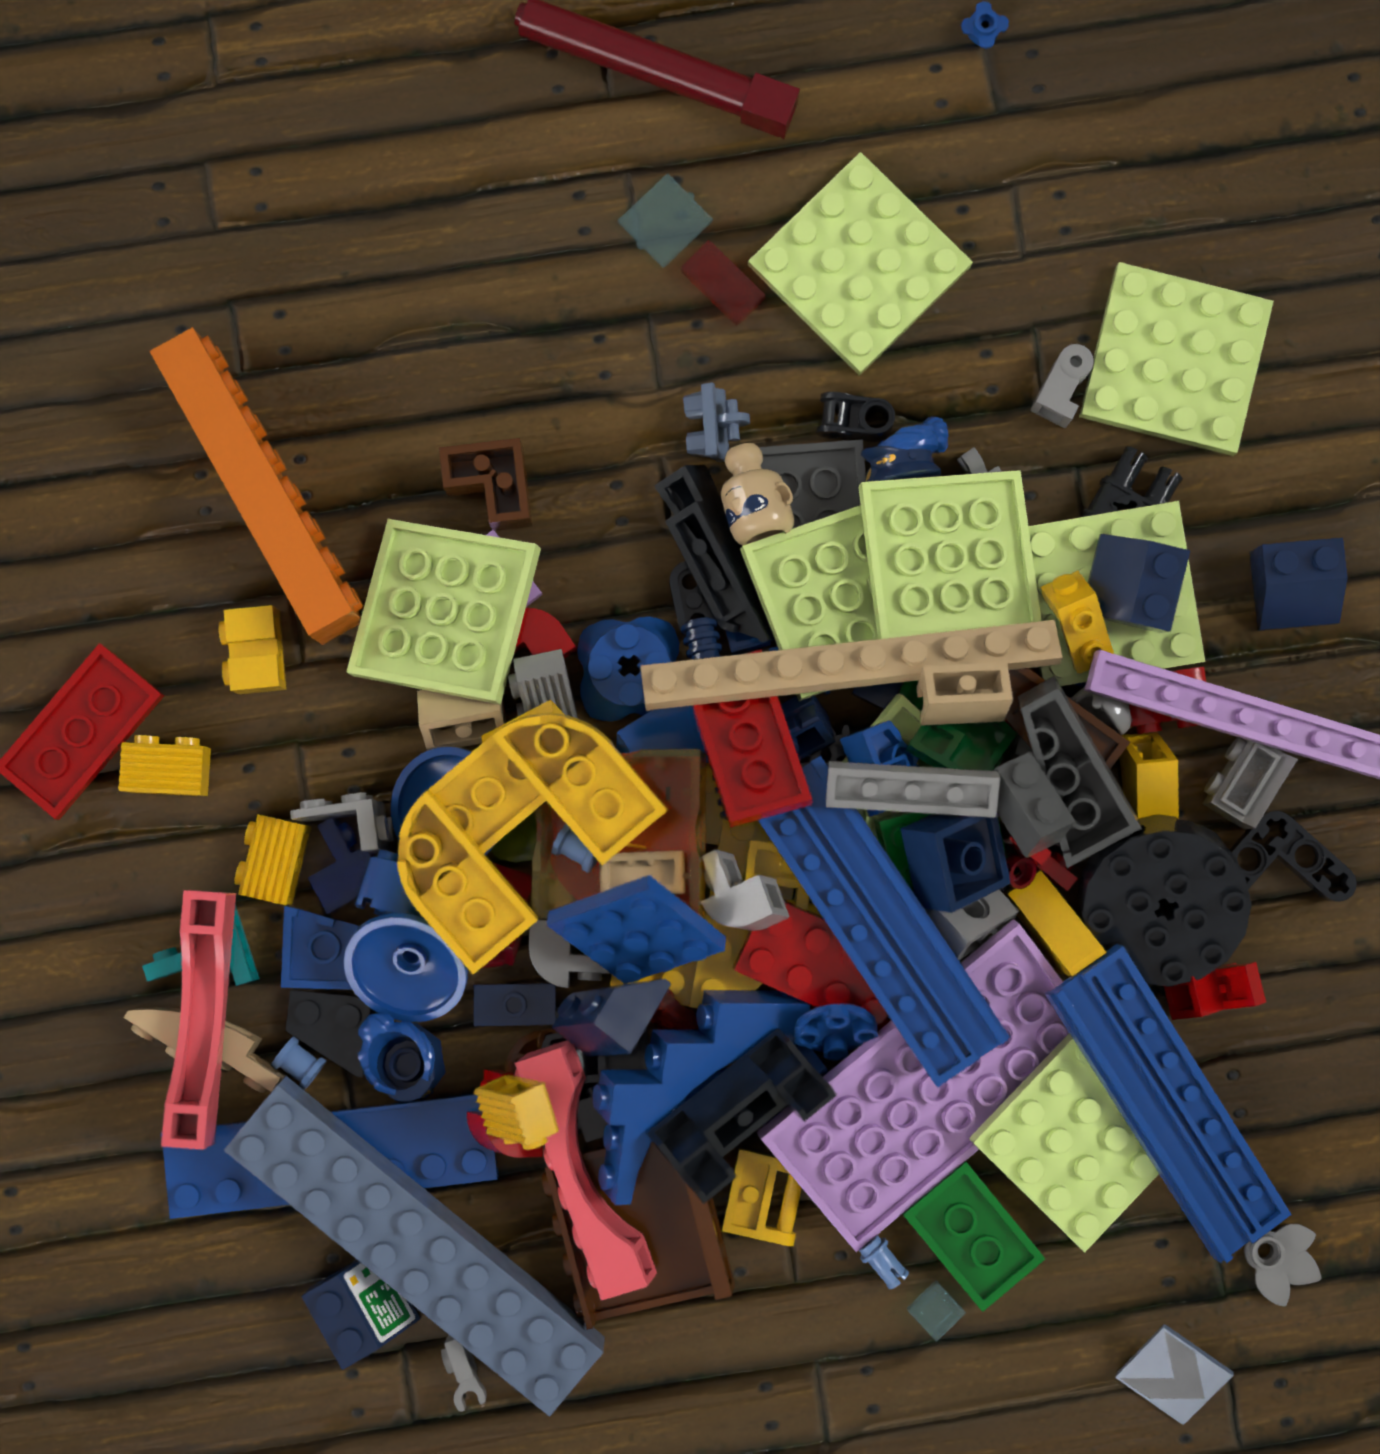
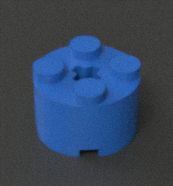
M379 850L377 857H370L355 906L364 910L367 902L371 904L370 907L375 908L374 914L379 916L404 913L424 918L411 903L403 888L398 872V854Z

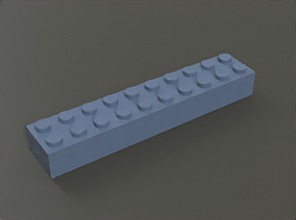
M287 1076L277 1085L224 1149L232 1158L549 1417L602 1355L605 1337L594 1327L587 1330L583 1318H578L572 1309Z

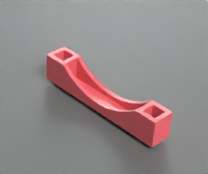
M199 890L183 891L180 925L182 949L181 1013L175 1061L165 1101L161 1147L206 1149L215 1144L236 893Z
M566 1040L527 1053L515 1062V1076L529 1080L533 1079V1081L537 1080V1082H545L559 1131L547 1137L548 1142L544 1144V1159L548 1168L554 1171L559 1183V1200L562 1207L568 1210L571 1216L573 1238L576 1246L579 1249H583L588 1263L587 1276L591 1286L595 1289L597 1288L601 1301L648 1287L657 1271L644 1235L626 1223L608 1206L595 1188L584 1165L578 1141L577 1116L580 1095L586 1076L575 1046Z

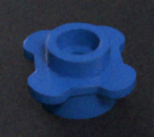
M983 1L976 5L975 12L970 18H965L962 21L961 29L965 35L969 36L973 43L983 49H989L994 45L998 34L1008 29L1009 21L1006 16H999L995 13L990 3ZM983 22H986L989 26L987 28H983L981 24Z

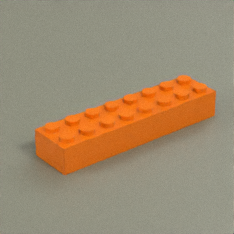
M192 327L150 350L149 352L307 634L324 645L359 625L361 620L359 611L364 609L360 597L347 581L344 583L341 581L340 576L345 574L341 563L334 552L331 553L327 546L322 547L320 542L326 539L315 518H312L307 510L303 512L300 508L306 505L301 492L295 483L292 484L287 475L282 476L281 473L286 471L287 468L276 449L272 448L268 440L263 442L262 438L268 434L257 415L252 413L248 405H242L248 401V398L238 381L233 379L228 370L223 371L229 365L218 346L214 345L208 335L202 338Z

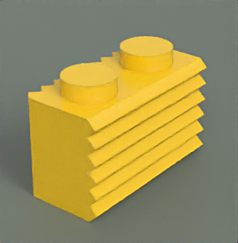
M135 735L134 743L122 742L119 791L126 793L208 796L211 748L200 746L199 738L175 737V745L159 744L160 737Z
M257 814L256 822L250 821L245 833L244 844L250 846L246 861L239 862L235 874V884L240 885L238 894L281 905H292L311 826Z
M505 1075L476 1088L473 1093L478 1096L476 1100L480 1104L478 1110L483 1112L481 1118L485 1119L483 1126L488 1127L486 1134L503 1139L504 1144L520 1143L525 1150L535 1149L548 1142L547 1137L559 1131L545 1082H537V1080L533 1081V1079L529 1080L518 1076L514 1077V1075Z

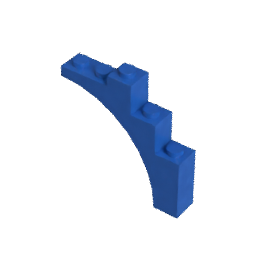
M704 990L702 1004L698 1006L696 1013L699 1030H652L651 1044H648L645 1050L647 1070H600L599 1085H595L593 1089V1106L608 1124L605 1126L603 1141L606 1148L605 1162L599 1168L598 1181L600 1188L615 1205L631 1204L639 1169L652 1142L647 1135L648 1131L665 1119L695 1087L717 1070L740 1059L777 1028L793 1044H796L794 1039L796 1021L806 1012L810 1011L811 1004L781 991Z

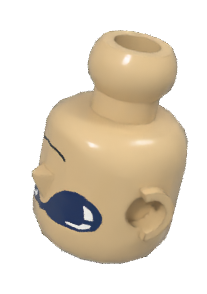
M753 443L734 446L727 451L725 456V465L733 474V477L723 484L721 499L732 536L740 545H746L784 531L786 534L791 531L794 525V515L790 505L793 500L792 492L777 472L761 468L763 455L760 448Z

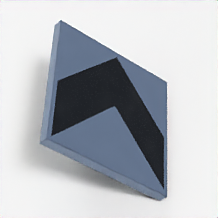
M1163 1324L1115 1374V1378L1184 1425L1233 1377L1234 1372Z

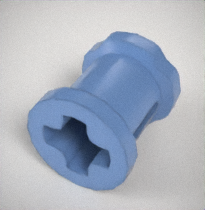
M565 823L553 843L551 853L557 857L562 854L582 865L583 871L589 873L598 860Z
M293 1036L275 1057L271 1066L276 1070L279 1068L283 1069L299 1081V1087L305 1090L324 1067L326 1060L322 1057L315 1058L299 1046V1040Z

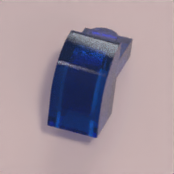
M330 818L317 826L337 862L308 877L327 914L335 913L356 901L370 857H375L374 853L361 851V848L355 851L353 845L358 843L354 832L347 822L341 824L336 818Z

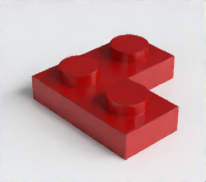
M1006 829L1002 834L1004 844L1016 854L1023 855L1008 829ZM1046 848L1028 857L1035 863L1036 870H1041L1049 881L1062 891H1068L1078 879L1070 872L1074 866L1072 865L1067 868L1064 857L1055 851L1052 853Z

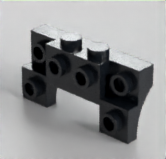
M777 1028L648 1131L647 1135L678 1172L687 1186L704 1204L737 1177L733 1169L722 1157L785 1106H788L805 1122L837 1095L832 1086L807 1061L793 1042Z

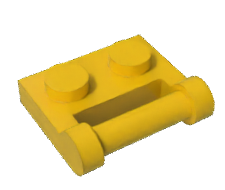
M739 1148L734 1169L737 1177L731 1182L721 1228L722 1231L780 1245L794 1246L796 1233L793 1232L802 1190L801 1186L774 1155ZM777 1171L788 1173L777 1228L765 1226L776 1174Z

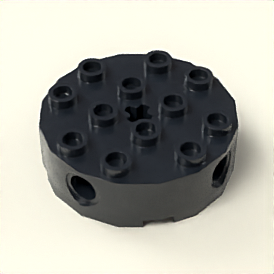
M1158 814L1140 818L1138 821L1141 829L1089 856V861L1084 867L1082 878L1079 881L1077 893L1083 922L1105 951L1116 944L1123 946L1147 984L1170 987L1191 982V976L1195 980L1202 979L1227 962L1246 935L1252 903L1245 874L1240 869L1236 857L1218 834L1201 824L1197 825L1192 821L1179 820L1175 816ZM1166 898L1167 901L1163 903L1159 902V900Z

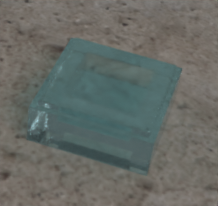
M937 1280L907 1307L908 1312L936 1342L966 1314L965 1310Z

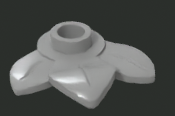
M1286 1224L1275 1232L1269 1231L1255 1243L1248 1242L1244 1245L1245 1258L1250 1266L1255 1269L1256 1287L1264 1297L1279 1306L1284 1307L1287 1305L1290 1296V1284L1305 1285L1321 1280V1274L1316 1261L1306 1251L1313 1243L1316 1234L1303 1225ZM1268 1243L1270 1246L1269 1254L1266 1257H1260L1258 1255L1259 1246Z

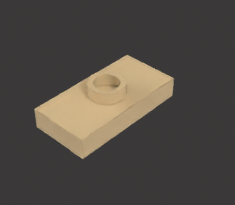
M684 851L617 853L604 865L600 864V892L650 875L671 893H685Z

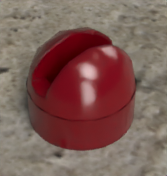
M1009 854L1006 858L1011 882L1009 885L1016 889L1026 888L1035 878L1036 865L1030 858H1025L1022 854ZM1014 869H1016L1019 872V874L1016 877L1013 873Z

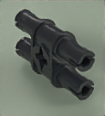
M1126 446L1111 475L1101 478L1099 482L1101 486L1088 509L1082 511V517L1115 512L1123 507L1133 509L1169 503L1183 478L1177 472L1174 476H1170L1173 470L1162 466L1159 468L1145 496L1135 493L1131 487L1142 467L1148 461V457L1141 452L1130 465L1138 450Z

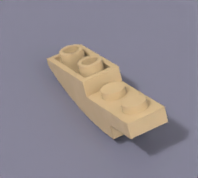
M154 1007L128 1010L124 1018L133 1023L131 1030L146 1040L158 1039L167 1045L166 1053L175 1058L181 1009ZM225 1020L221 1068L230 1071L233 1067L245 1075L244 1083L254 1090L264 1093L267 1089L272 1092L288 1074L280 1069H274L271 1063L254 1053L262 1038Z

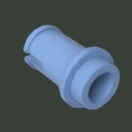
M876 1235L859 1250L862 1254L860 1259L863 1263L868 1262L886 1283L888 1289H893L901 1284L897 1278L901 1277L902 1280H905L909 1275V1271L902 1266L888 1249L886 1238H880Z

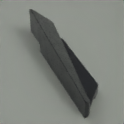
M705 465L683 466L654 486L674 513V516L665 522L719 627L730 632H740L758 638V641L763 643L775 640L740 549L742 545L738 544L732 536L722 499L708 468Z

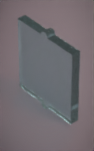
M668 173L618 220V223L637 241V248H644L662 268L669 264L713 222V219L694 200V194L692 192L687 193Z

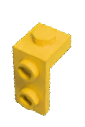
M1079 571L1058 576L1053 582L1040 587L1045 602L1059 619L1073 667L1077 673L1080 674L1090 670L1094 651L1103 650L1114 654L1097 595Z

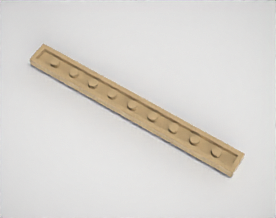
M1055 620L641 665V677L645 709L647 711L919 680L922 668L926 665L1007 662L1008 670L1059 665L1063 657Z

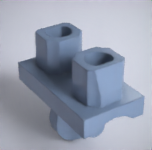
M713 382L701 384V391L683 397L686 417L690 420L703 418L704 431L687 433V452L692 456L709 457L717 462H725V456L729 450V441L740 440L739 427L750 424V415L738 412L737 400H726L724 389L715 388Z

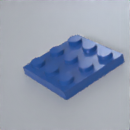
M650 875L548 912L547 926L624 984L637 982L639 979L660 972L670 971L675 967L703 960L708 956L725 951L726 936Z

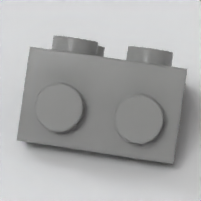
M366 793L341 796L342 803L333 804L332 801H325V799L300 802L301 809L290 811L291 820L304 823L357 815L361 851L379 853V850L391 851L390 842L396 840L391 817H386L385 803L374 800L372 795H366Z

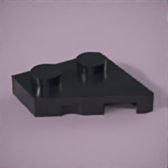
M290 990L286 1032L356 1077L365 1076L358 1060V1052L361 1050L363 1042L358 1035V1031L367 1016L372 1014V1009L355 995Z

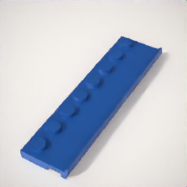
M819 756L802 768L812 797V805L758 821L934 1085L938 1088L974 1064L979 1058L1008 1041L1010 1036L858 810L826 807L828 766L822 757Z
M1119 944L1114 945L1103 956L1076 975L1068 978L1052 991L1045 993L1175 1200L1216 1261L1228 1263L1233 1259L1232 1254L1248 1242L1255 1243L1292 1215L1123 946Z
M475 1094L330 1111L423 1188L497 1180L499 1178L496 1152L481 1146L472 1136L468 1126L467 1111H480L478 1110L480 1104L476 1102L478 1096ZM247 1121L216 1125L215 1144L206 1149L163 1147L170 1219L290 1205L224 1151Z

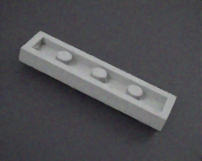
M829 761L826 807L996 817L1000 775L999 772Z

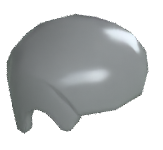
M1085 687L1070 698L1120 735L1125 734L1131 726L1132 717L1129 704L1084 691Z

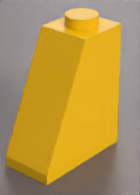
M1158 732L1140 735H1121L1130 742L1119 757L1123 793L1135 811L1137 818L1140 819L1158 814L1175 816L1179 819L1178 759Z
M1036 870L1034 880L1026 888L1016 889L1009 885L1010 888L1003 892L1020 910L1017 914L1018 918L1058 974L1073 977L1106 953L1101 944L1041 870Z

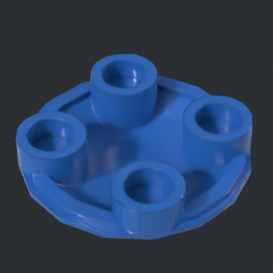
M832 1004L817 1007L802 1015L796 1021L794 1027V1039L797 1045L823 1052L824 1057L832 1061L845 1059L848 1056V1050L857 1048L863 1043L878 1037L875 1016L864 1008L848 1004Z

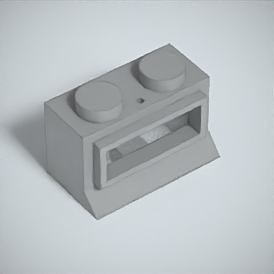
M1237 737L1225 754V758L1229 761L1222 773L1215 772L1206 784L1204 792L1208 795L1202 804L1243 830L1254 829L1259 824L1298 759L1276 748Z

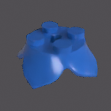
M650 616L639 617L630 622L610 619L589 625L583 630L579 639L577 653L584 669V676L580 685V696L588 715L597 720L612 722L621 720L632 713L644 716L652 711H646L641 665L676 661L679 654V640L675 629L669 622ZM633 658L637 659L639 663L636 666L640 669L638 675L634 676L629 673L624 677L619 673L623 669L619 665L623 659L628 661Z

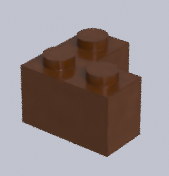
M520 438L439 448L443 488L449 497L485 492L488 521L494 531L533 526L524 448Z

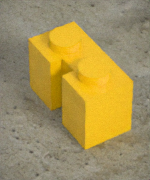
M273 605L223 610L224 621H219V638L222 645H228L229 647L228 661L222 662L224 684L230 685V691L236 694L286 690L280 610Z

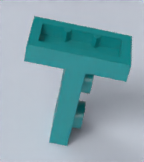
M235 904L230 969L235 984L238 986L260 978ZM172 947L152 954L154 962L142 966L147 981L158 980L182 972V952L178 953L177 948Z

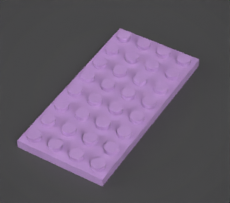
M1014 919L961 962V965L1009 1034L1010 1038L1008 1041L997 1046L979 1058L974 1064L937 1088L891 1020L878 1031V1037L863 1043L823 1077L832 1086L837 1095L805 1122L789 1107H786L756 1132L855 1252L859 1251L979 1150L969 1140L970 1136L1069 1034V1031L1045 995L1047 991H1052L1063 981L1025 930Z

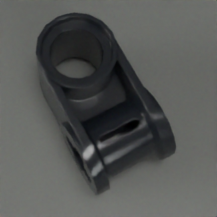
M824 392L821 394L820 401L824 405L821 426H818L816 430L818 436L835 440L863 439V441L881 442L891 434L895 421V411L888 401L881 398L853 396L842 392ZM835 410H839L838 421L835 423ZM878 412L885 416L887 423L881 428H872L866 423L865 418L870 413Z

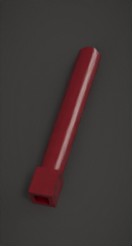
M528 0L527 3L521 2L516 11L514 25L519 27V36L739 116L741 117L740 123L785 139L798 105L800 89L756 72L753 78L542 0Z

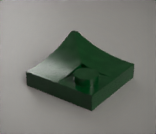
M1005 721L921 725L908 744L906 751L934 768L993 771L1015 740L1017 733Z

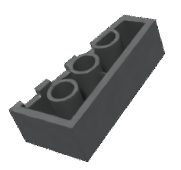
M1055 676L1019 695L1020 708L1035 759L1076 821L1060 841L1066 867L1068 868L1141 829L1135 811Z

